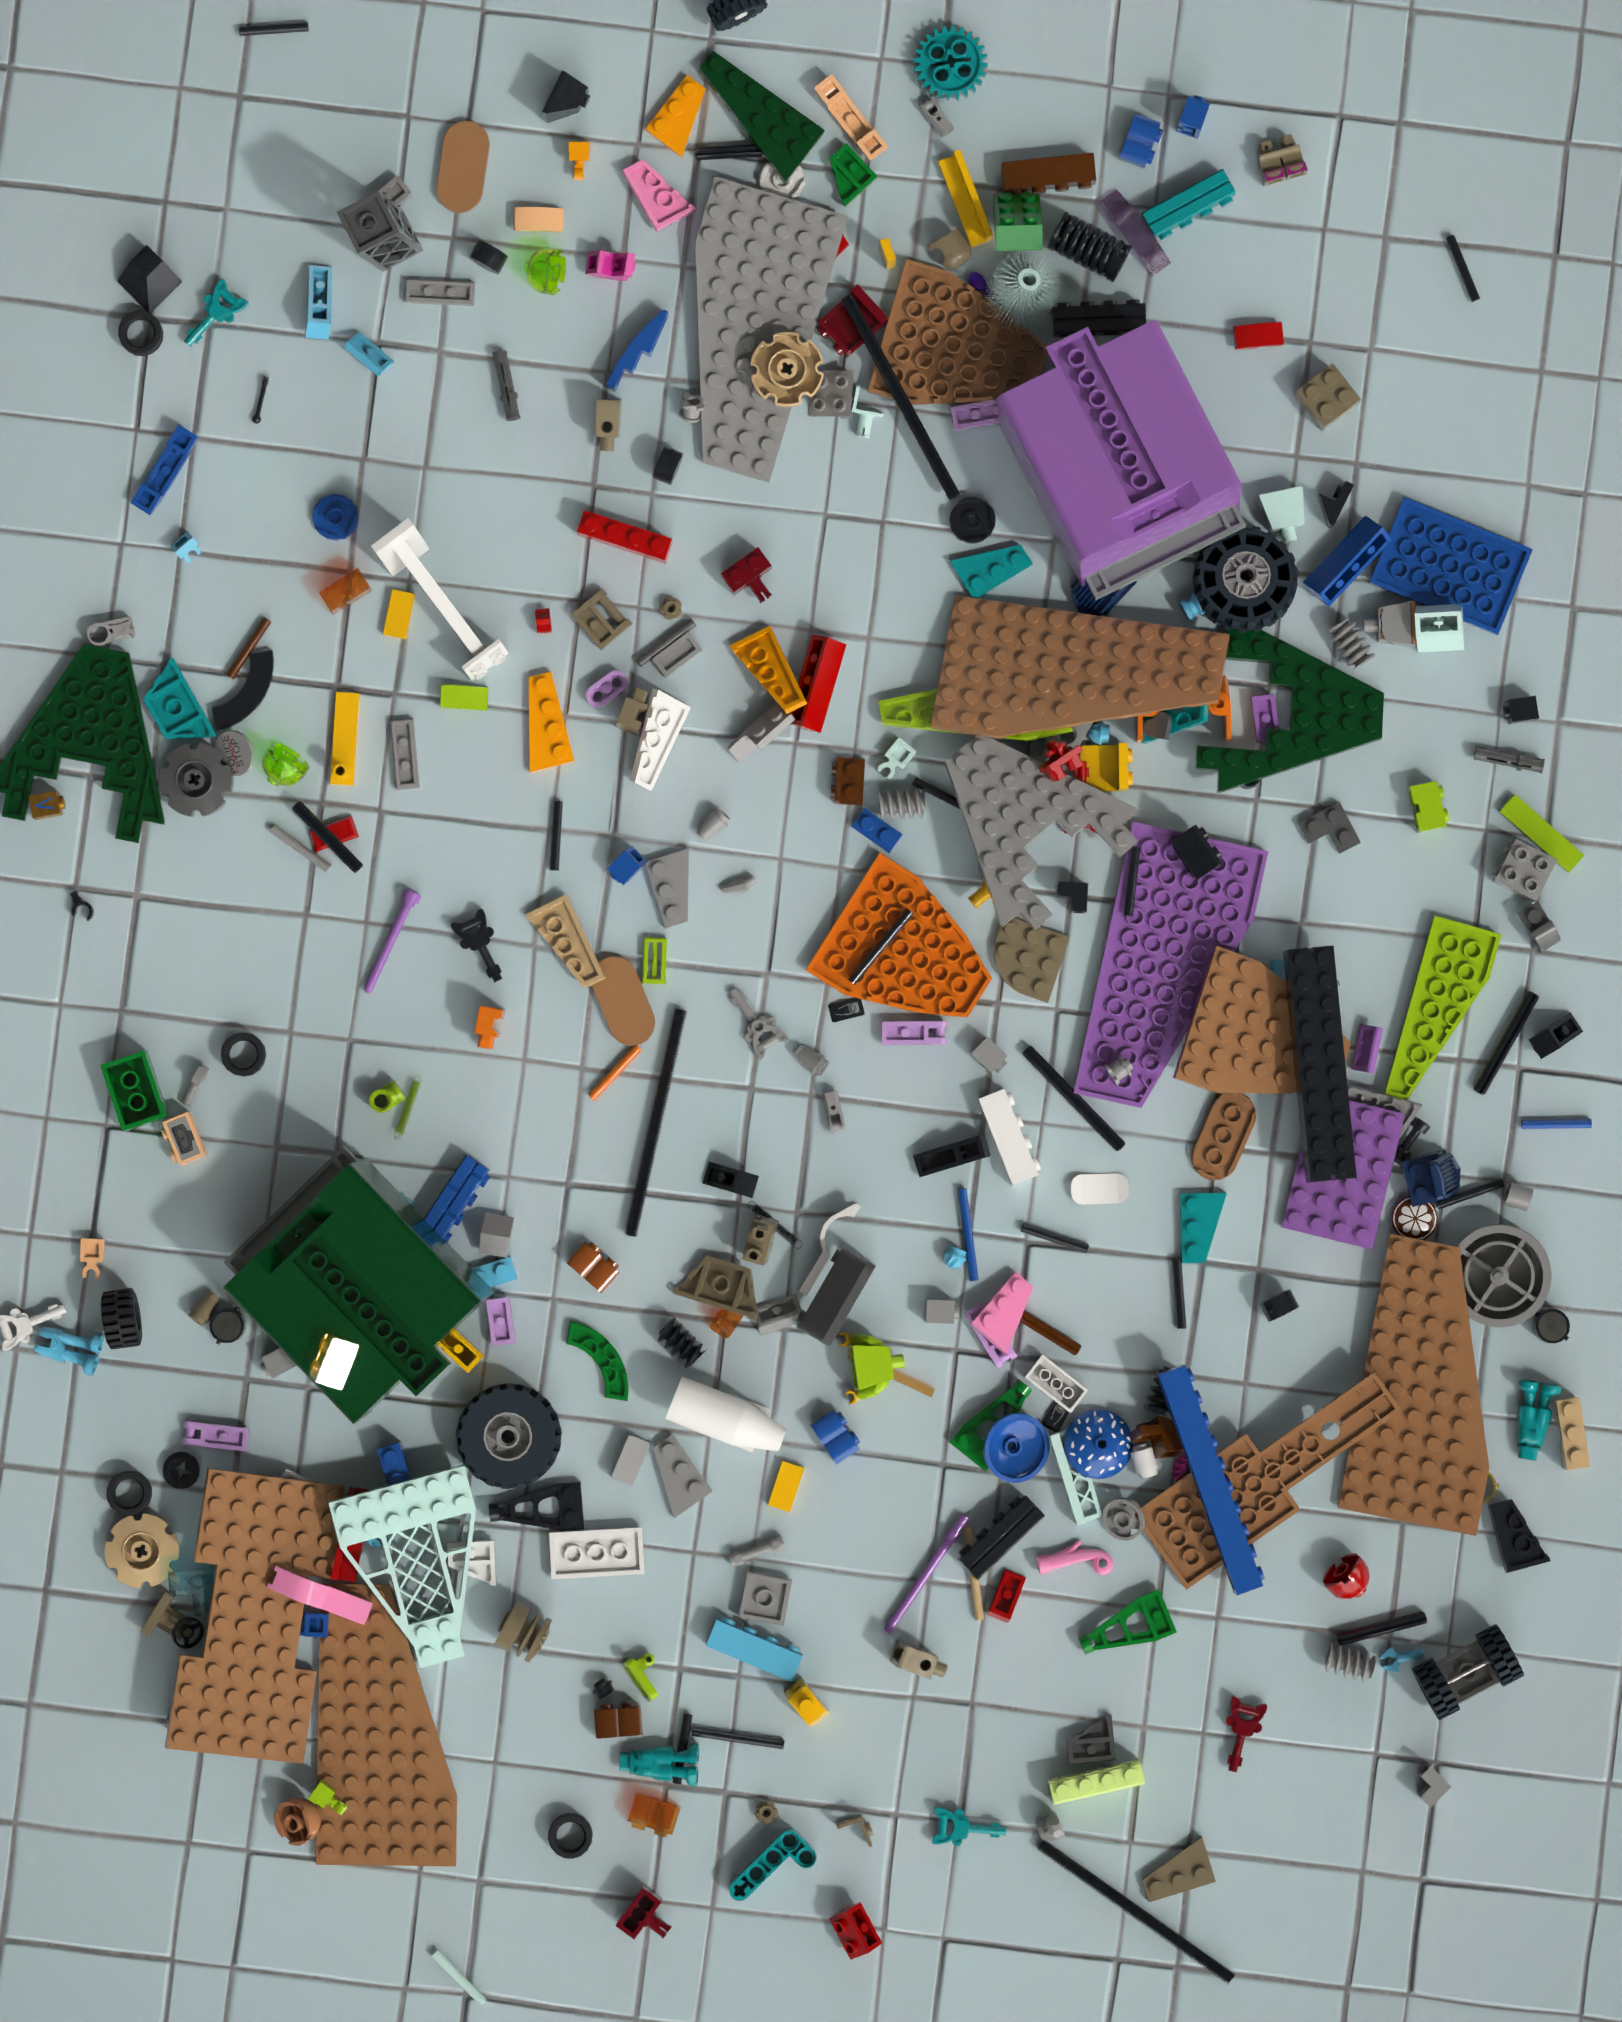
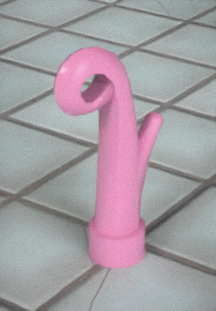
M1080 1540L1057 1553L1036 1556L1040 1574L1050 1573L1051 1570L1093 1559L1094 1571L1100 1575H1106L1113 1569V1559L1107 1552L1098 1549L1076 1550L1081 1545ZM1100 1559L1106 1562L1105 1568L1099 1567L1098 1562Z

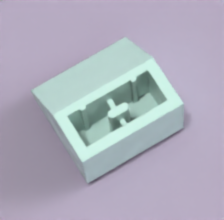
M1462 604L1416 606L1415 629L1418 652L1465 650Z

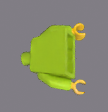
M844 1332L838 1334L846 1337V1342L844 1344L838 1343V1345L848 1346L854 1389L847 1391L845 1395L852 1393L855 1397L854 1400L848 1402L849 1404H854L860 1399L864 1400L877 1396L888 1387L889 1380L894 1379L893 1369L905 1367L903 1354L891 1355L890 1347L884 1346L880 1339L869 1334L851 1335Z

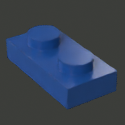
M864 808L852 825L853 829L887 853L892 851L903 835L866 808Z

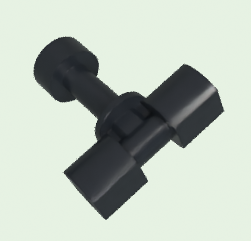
M1416 1116L1410 1123L1413 1127L1403 1143L1401 1145L1398 1144L1394 1161L1400 1165L1399 1168L1402 1170L1401 1161L1411 1159L1410 1147L1420 1133L1425 1135L1430 1129L1427 1123Z

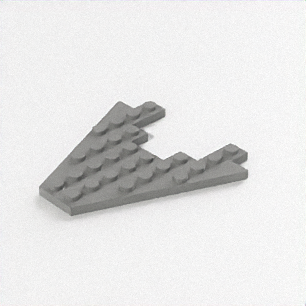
M976 736L945 762V766L1000 925L1004 927L1019 914L1035 931L1052 916V913L1023 882V879L1038 867V863L1024 848L1055 821L1059 823L1071 838L1086 825L1090 824L1120 858L1138 842L1123 825L1138 812V809L1067 774L1061 780L1052 782L1047 772L1040 773L1038 766L1042 762L990 737Z

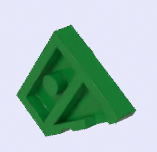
M847 143L829 158L844 207L848 206L878 178Z

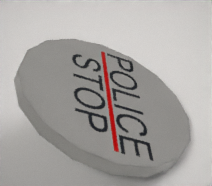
M226 731L221 734L216 740L215 748L225 756L222 764L224 766H231L233 776L245 774L251 768L254 759L253 748L249 739L238 731Z

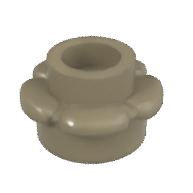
M668 597L663 600V604H660L659 610L665 619L673 620V618H678L681 615L682 604L678 599Z
M761 1801L756 1806L755 1817L758 1821H763L765 1824L771 1823L778 1815V1810L772 1801Z

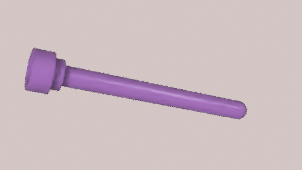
M406 888L401 895L403 897L401 909L364 986L366 993L373 991L411 907L419 903L421 895Z

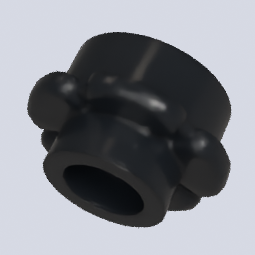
M605 1678L599 1680L593 1685L595 1689L592 1693L596 1694L598 1699L608 1696L614 1691L611 1684L612 1680L606 1681Z

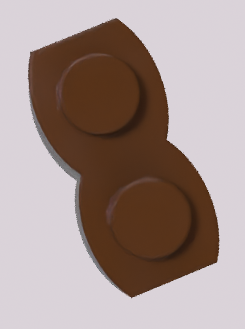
M636 1702L622 1703V1707L613 1708L612 1704L598 1705L599 1709L594 1710L596 1739L643 1735L641 1706H636Z

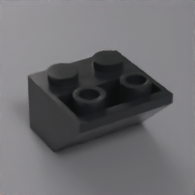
M1196 824L1170 842L1195 881L1222 863L1220 861L1222 858L1221 853L1216 846H1210L1207 841L1209 839L1207 832L1202 826L1198 828Z

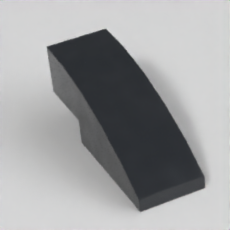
M985 1134L913 1155L920 1178L989 1157L991 1154Z

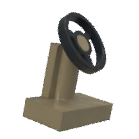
M167 1591L163 1594L140 1633L149 1637L155 1628L159 1627L172 1635V1639L178 1647L183 1649L192 1648L203 1637V1625L198 1619L186 1617L170 1607L175 1595ZM199 1627L200 1631L198 1637L192 1643L188 1644L189 1639L194 1634V1630ZM183 1637L184 1645L179 1644L176 1638L181 1641Z

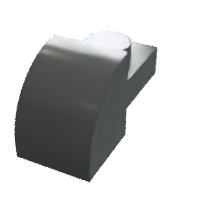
M1538 901L1517 913L1540 953L1561 941L1552 920H1549Z

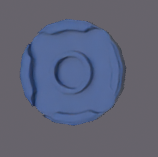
M332 494L318 501L314 507L312 519L314 527L320 535L326 539L338 541L346 539L353 534L357 528L359 516L356 506L350 499L344 495Z

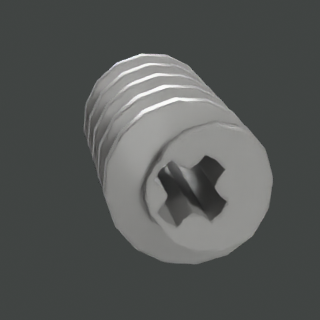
M1348 619L1332 627L1328 634H1337L1333 638V642L1341 641L1337 649H1346L1342 657H1350L1351 659L1347 662V666L1355 665V669L1371 660L1375 654L1366 653L1370 649V645L1362 646L1366 640L1365 637L1357 638L1361 630L1352 629L1356 625V621L1348 622Z
M917 789L913 790L912 796L909 795L908 790H904L902 796H900L898 790H895L893 797H891L889 790H886L884 797L878 791L879 813L882 820L886 819L887 813L890 814L891 819H895L896 813H899L900 818L904 819L906 812H908L910 819H913L915 812L918 813L919 818H922L925 812V789L922 790L921 796H919Z
M1331 1643L1325 1660L1326 1672H1329L1334 1667L1335 1675H1337L1342 1669L1345 1678L1352 1672L1353 1680H1356L1358 1675H1361V1681L1364 1683L1367 1678L1372 1677L1377 1656L1373 1655L1369 1660L1368 1654L1364 1653L1360 1658L1358 1650H1355L1351 1655V1650L1348 1647L1342 1653L1341 1645H1337L1333 1650V1644Z

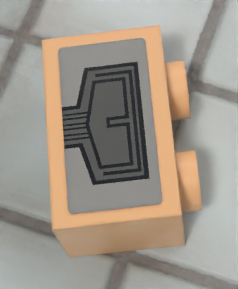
M191 1112L183 1113L162 1122L164 1127L161 1128V1132L165 1141L169 1140L173 1149L169 1151L174 1163L178 1162L179 1165H185L208 1155Z

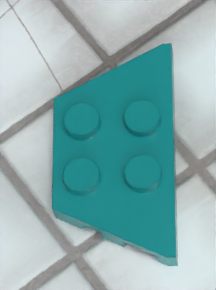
M171 658L163 672L155 680L152 688L149 689L143 698L166 740L216 737V732L174 658Z

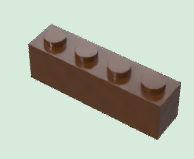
M1094 153L1007 161L1001 164L1004 193L1012 195L1022 194L1027 191H1032L1034 194H1042L1046 192V189H1055L1056 192H1063L1069 190V187L1078 186V189L1092 188V185L1096 184L1097 180Z

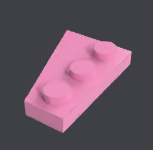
M1014 1272L970 1323L1004 1355L1009 1350L1033 1286L1018 1272Z

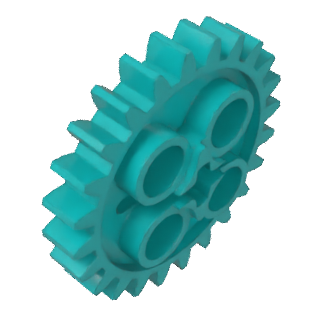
M952 25L951 31H947L946 27L943 26L942 33L934 29L933 37L926 34L927 43L924 41L919 42L922 50H915V54L920 56L913 60V63L920 65L914 68L915 73H921L917 77V81L924 80L922 89L930 87L929 95L936 91L938 92V99L944 94L947 101L950 100L951 95H954L955 99L959 101V94L961 93L967 98V90L975 93L976 88L974 84L981 86L982 81L979 77H986V73L981 70L988 68V63L982 62L988 57L987 54H981L985 46H977L980 38L977 37L972 40V31L965 35L964 27H961L959 32L955 31L954 25ZM957 45H962L965 47L966 52L958 55L953 49ZM938 49L944 55L940 59H935L931 56V52ZM966 58H970V59H971V61H969V62H967V61H962V60H964V59H966ZM948 59H952V62H954L953 68H950L949 64H947ZM931 65H941L933 69L930 67ZM960 68H968L971 73L967 77H962L958 74V70ZM939 72H944L947 74L948 79L946 81H938L935 75Z

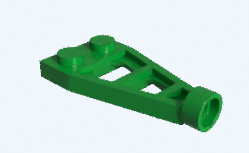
M1018 1379L1012 1388L964 1423L949 1443L986 1472L988 1467L983 1456L984 1440L977 1435V1427L987 1420L996 1422L998 1418L993 1413L1004 1402L1012 1406V1413H1019L1026 1397L1033 1390ZM1017 1389L1023 1395L1017 1396L1015 1390Z
M1159 1589L1137 1597L1089 1634L1080 1636L1078 1639L1086 1655L1094 1650L1155 1642L1177 1633L1161 1592ZM1140 1611L1146 1618L1148 1629L1141 1633H1131L1126 1626V1621L1135 1612ZM1119 1623L1124 1632V1637L1113 1641L1107 1640L1105 1630ZM1089 1638L1094 1639V1641H1095V1645H1094V1646H1092V1644H1091Z

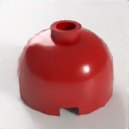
M1351 1553L1340 1558L1343 1562L1337 1568L1333 1564L1323 1578V1583L1327 1590L1340 1599H1352L1362 1596L1366 1592L1370 1579L1369 1568L1357 1553Z

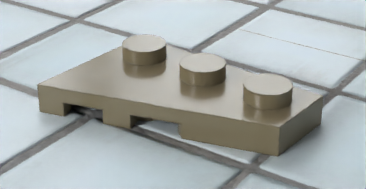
M1202 1836L1142 1878L1149 1902L1216 1882Z

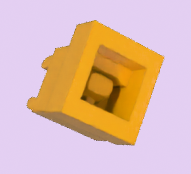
M569 142V161H575V180H584V161H589L590 142Z

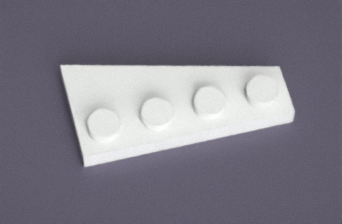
M655 688L652 690L630 781L650 791L691 708Z

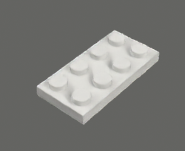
M642 1527L549 1532L551 1579L645 1574Z

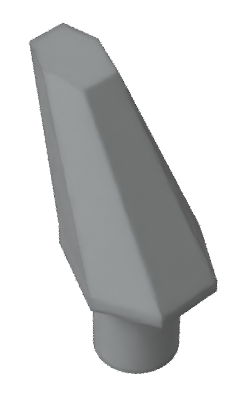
M750 875L743 881L739 878L719 888L724 894L749 893L748 888L757 883L753 875Z

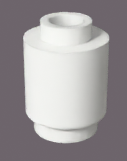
M1147 1443L1134 1446V1451L1130 1452L1136 1474H1139L1140 1479L1157 1475L1158 1464L1154 1456L1153 1447H1148Z

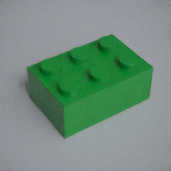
M1025 192L1014 195L1010 193L993 195V224L996 251L1043 250V223L1039 194Z
M144 1050L100 1065L123 1132L169 1117L148 1051Z

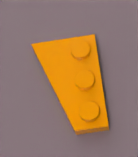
M687 75L645 129L681 158L683 157L706 88Z

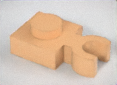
M81 1238L80 1262H86V1266L82 1271L83 1278L88 1277L87 1273L90 1269L95 1271V1278H100L101 1270L97 1266V1262H104L105 1239Z

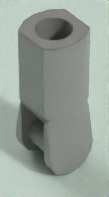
M931 95L928 96V100L924 103H918L923 113L942 138L954 130V127ZM934 107L937 112L930 115L928 110Z
M838 1091L823 1093L822 1097L831 1134L839 1130L845 1132V1122ZM840 1115L841 1121L831 1122L830 1116Z

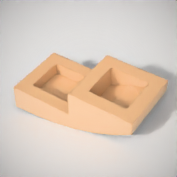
M514 207L513 231L563 232V208Z

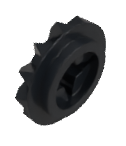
M188 1452L173 1453L164 1462V1479L174 1488H188L199 1478L200 1466L198 1461ZM185 1461V1469L191 1472V1474H183L178 1480V1471L172 1468V1466L180 1467Z

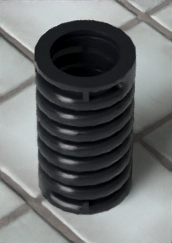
M1065 211L1049 241L1047 249L1057 251L1060 256L1066 254V259H1073L1076 264L1081 262L1082 267L1087 268L1089 266L1091 272L1097 270L1099 276L1104 275L1107 280L1114 283L1130 253L1132 245H1127L1123 240H1119L1113 249L1116 242L1115 236H1110L1107 241L1108 233L1102 232L1100 235L1101 230L1098 227L1091 233L1093 225L1090 223L1083 230L1085 221L1080 219L1076 224L1077 216L1071 217Z

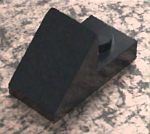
M1345 481L1343 486L1338 484L1333 494V497L1336 498L1335 501L1320 493L1317 495L1327 527L1332 529L1354 484Z

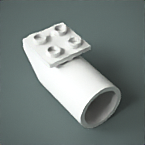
M684 1376L680 1380L665 1419L752 1453L754 1448L779 1451L787 1430L767 1416L768 1408L730 1393H724Z

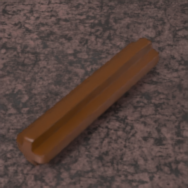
M1027 1311L1023 1312L1020 1319L1022 1324L1071 1354H1078L1081 1349L1079 1343Z

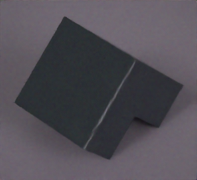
M1059 881L1057 898H1072L1071 913L1085 914L1087 912L1088 883Z

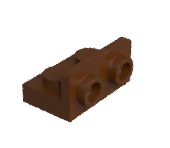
M838 756L837 762L832 763V775L836 776V785H831L830 798L835 799V804L862 806L865 759L842 758Z

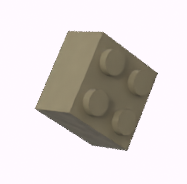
M1333 363L1304 384L1294 394L1321 431L1355 407L1361 400Z

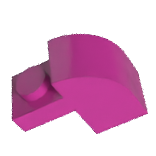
M602 250L588 251L585 274L602 279L628 281V278L632 277L635 270V254L629 252L614 254Z

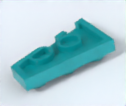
M1021 544L950 561L971 598L977 599L1033 565Z
M1208 705L1159 711L1169 713L1172 718L1170 735L1208 721ZM1153 716L1143 717V726L1147 720L1153 719ZM1143 731L1141 743L1147 744L1160 738L1149 737Z
M1227 1193L1180 1194L1182 1263H1206Z

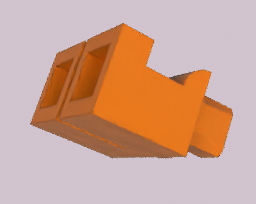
M487 1006L479 1007L475 1033L479 1034L477 1047L493 1049L495 1037H500V1033L495 1030L496 1020L504 1019L506 1010Z

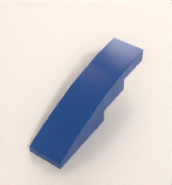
M663 310L630 343L617 362L606 384L607 389L616 392L624 371L633 375L641 355L644 354L651 357L669 316L668 311Z

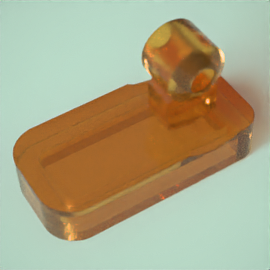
M720 1309L711 1322L710 1328L723 1338H729L743 1316Z

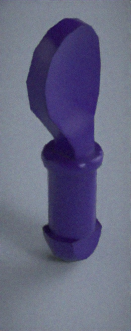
M971 272L968 275V282L975 290L984 291V296L994 297L992 296L994 294H988L994 293V291H990L993 288H986L988 287L986 280L981 274Z

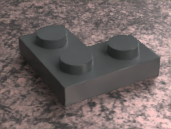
M1340 802L1298 823L1308 844L1329 834L1339 854L1361 843Z

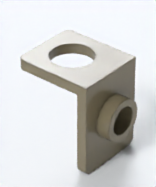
M862 1814L836 1824L837 1829L860 1821L868 1846L872 1847L870 1836L874 1834L870 1823L864 1822Z

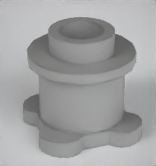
M684 393L682 395V400H684L682 402L683 408L680 409L679 416L687 423L700 421L701 411L705 407L703 404L705 399L701 398L700 395Z
M1118 1056V1060L1114 1063L1104 1066L1116 1085L1120 1084L1119 1081L1126 1076H1132L1131 1070L1134 1069L1127 1057L1122 1059L1120 1056Z

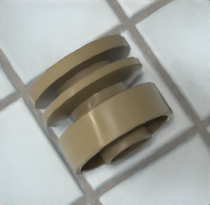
M517 1601L511 1612L508 1611L498 1629L500 1634L494 1644L506 1651L514 1643L519 1645L516 1652L517 1657L521 1655L525 1648L529 1652L524 1660L529 1663L539 1653L548 1637L552 1619L547 1617L543 1626L537 1624L542 1614L538 1613L533 1620L528 1619L531 1608Z

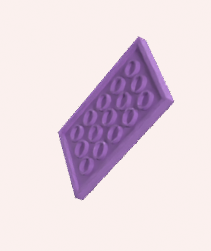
M1349 1101L1357 1178L1306 1183L1301 1145L1282 1228L1373 1250L1405 1114Z

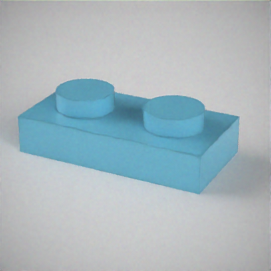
M360 332L348 340L344 346L348 352L378 377L394 363V360Z
M511 1257L472 1268L490 1287L517 1279Z

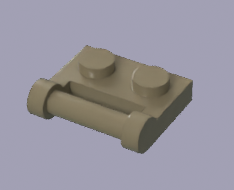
M604 589L598 591L571 614L600 650H603L633 624L629 619H625L608 599ZM600 602L619 626L613 629L594 605Z

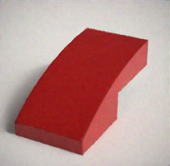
M1282 322L1257 323L1233 327L1235 350L1284 345Z

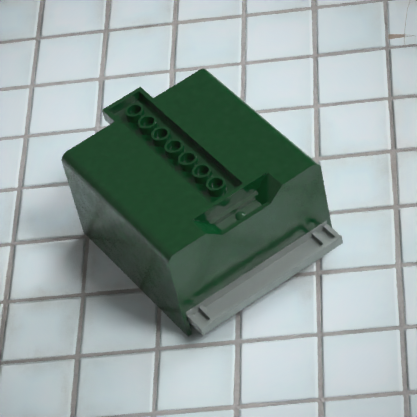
M342 1146L224 1261L235 1276L223 1289L353 1424L369 1415L401 1382L415 1396H418L451 1364L437 1347L488 1297L495 1293L367 1158L358 1161L345 1146Z

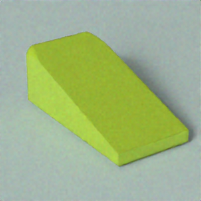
M441 684L440 708L487 711L488 687Z

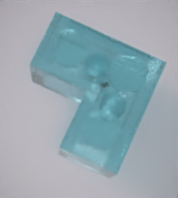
M215 1567L168 1571L169 1595L192 1594L194 1616H208Z

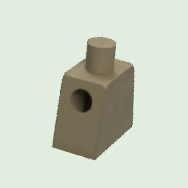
M597 399L595 437H600V451H614V438L620 437L622 400ZM605 421L612 424L610 432L604 430Z
M901 1640L897 1641L890 1662L896 1667L931 1679L932 1674L943 1678L947 1670V1664L939 1662V1657L934 1653Z

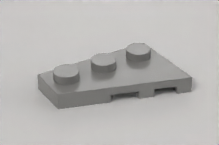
M689 848L650 860L645 864L665 928L688 922Z
M1351 1085L1348 1089L1349 1101L1404 1113L1405 1118L1400 1138L1422 1107L1421 1103Z
M673 1434L653 1447L673 1517L676 1518L710 1494L712 1490Z

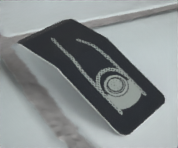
M858 998L828 1006L833 1023L865 1014L862 1000Z
M1054 1401L1042 1425L1057 1433L1069 1412Z

